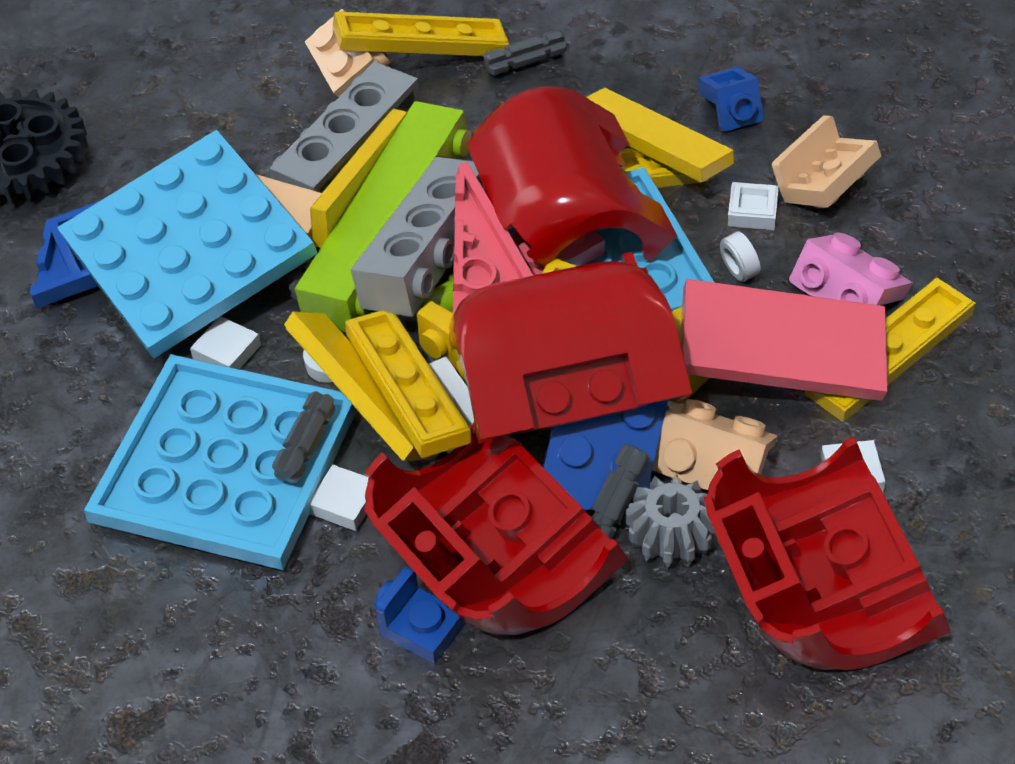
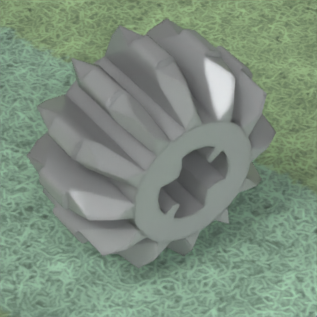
M676 473L670 483L664 484L654 476L650 483V489L637 487L636 493L633 495V503H630L629 508L626 510V524L629 527V540L632 543V547H642V554L646 562L661 556L667 569L674 558H681L690 566L695 558V552L701 554L708 553L712 538L715 537V531L707 515L704 497H707L708 494L701 493L698 480L683 485Z

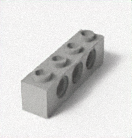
M374 61L361 75L353 80L352 84L336 101L328 105L325 112L309 128H306L282 155L274 160L269 168L271 179L322 193L392 109L408 112L414 101L420 102L418 78Z
M436 157L351 268L361 309L385 311L413 317L425 299L431 296L439 279L454 262L455 175L458 172L459 164L468 162L488 196L473 161Z

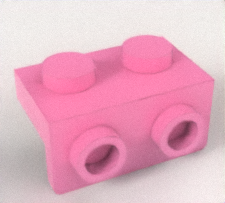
M839 232L834 233V235L807 239L789 278L793 285L810 296L880 306L904 300L913 282L899 274L900 269L897 265L881 257H872L860 249L861 244L858 240Z

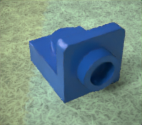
M737 66L697 78L700 95L716 105L718 123L722 130L729 131L763 120L759 81L754 75Z
M406 566L394 581L388 580L384 583L375 599L374 607L380 635L433 664H436L466 624L436 596L420 589L416 573Z

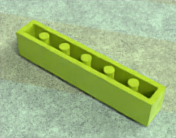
M414 101L319 249L318 254L314 257L294 288L301 312L325 313L337 328L343 332H346L345 321L369 314L370 310L360 308L351 268L436 157L460 160L461 157L467 156L469 152L467 142L472 137L471 132L466 127L464 110Z

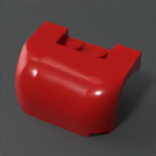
M541 86L521 92L509 98L491 112L475 129L473 137L467 142L470 155L504 230H509L513 226L531 246L527 251V256L545 267L574 240L597 229L616 227L634 232L641 239L643 257L650 262L677 237L662 205L642 194L638 187L627 177L623 169L626 163L619 153L629 142L615 115L574 90L563 87Z
M619 261L596 262L491 284L473 291L459 303L450 321L449 342L451 350L457 349L463 367L478 444L485 443L488 439L517 432H521V434L627 412L645 407L651 403L673 398L682 400L692 394L669 303L651 275L636 265Z
M473 422L470 428V444L457 447L435 464L416 471L400 469L382 452L364 473L368 477L365 491L366 507L363 509L372 524L435 596L449 610L472 627L495 635H518L553 624L577 608L629 560L618 543L613 538L610 540L582 506L517 440L511 439L509 435L490 438L487 442L478 444L475 423Z
M855 437L845 440L835 453L819 465L791 476L765 477L757 474L746 463L740 449L729 453L716 463L718 470L709 484L707 497H704L707 515L753 619L767 640L786 657L796 663L816 669L853 670L887 661L951 633L941 606H938L901 527L876 478L871 474L862 456Z

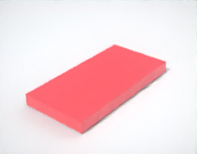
M686 279L682 297L680 345L688 375L879 401L884 399L887 393L885 306Z

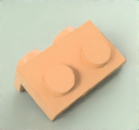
M333 16L304 42L333 93L339 97L352 84L353 80L361 75L374 61L388 66L392 59L387 52L340 50L332 25Z
M824 115L772 162V168L785 203L810 205L815 208H828L836 203L839 197L856 180L865 175L866 171L881 157L877 141L840 138L833 116Z
M686 400L685 404L679 403L666 411L652 471L672 478L677 473L680 481L686 483L698 480L699 486L708 490L709 484L718 470L716 463L729 453L740 449L750 468L761 475L768 451L775 446L777 435L765 431L766 425L758 420L743 416H736L734 420L715 414L716 408L708 403L698 400Z

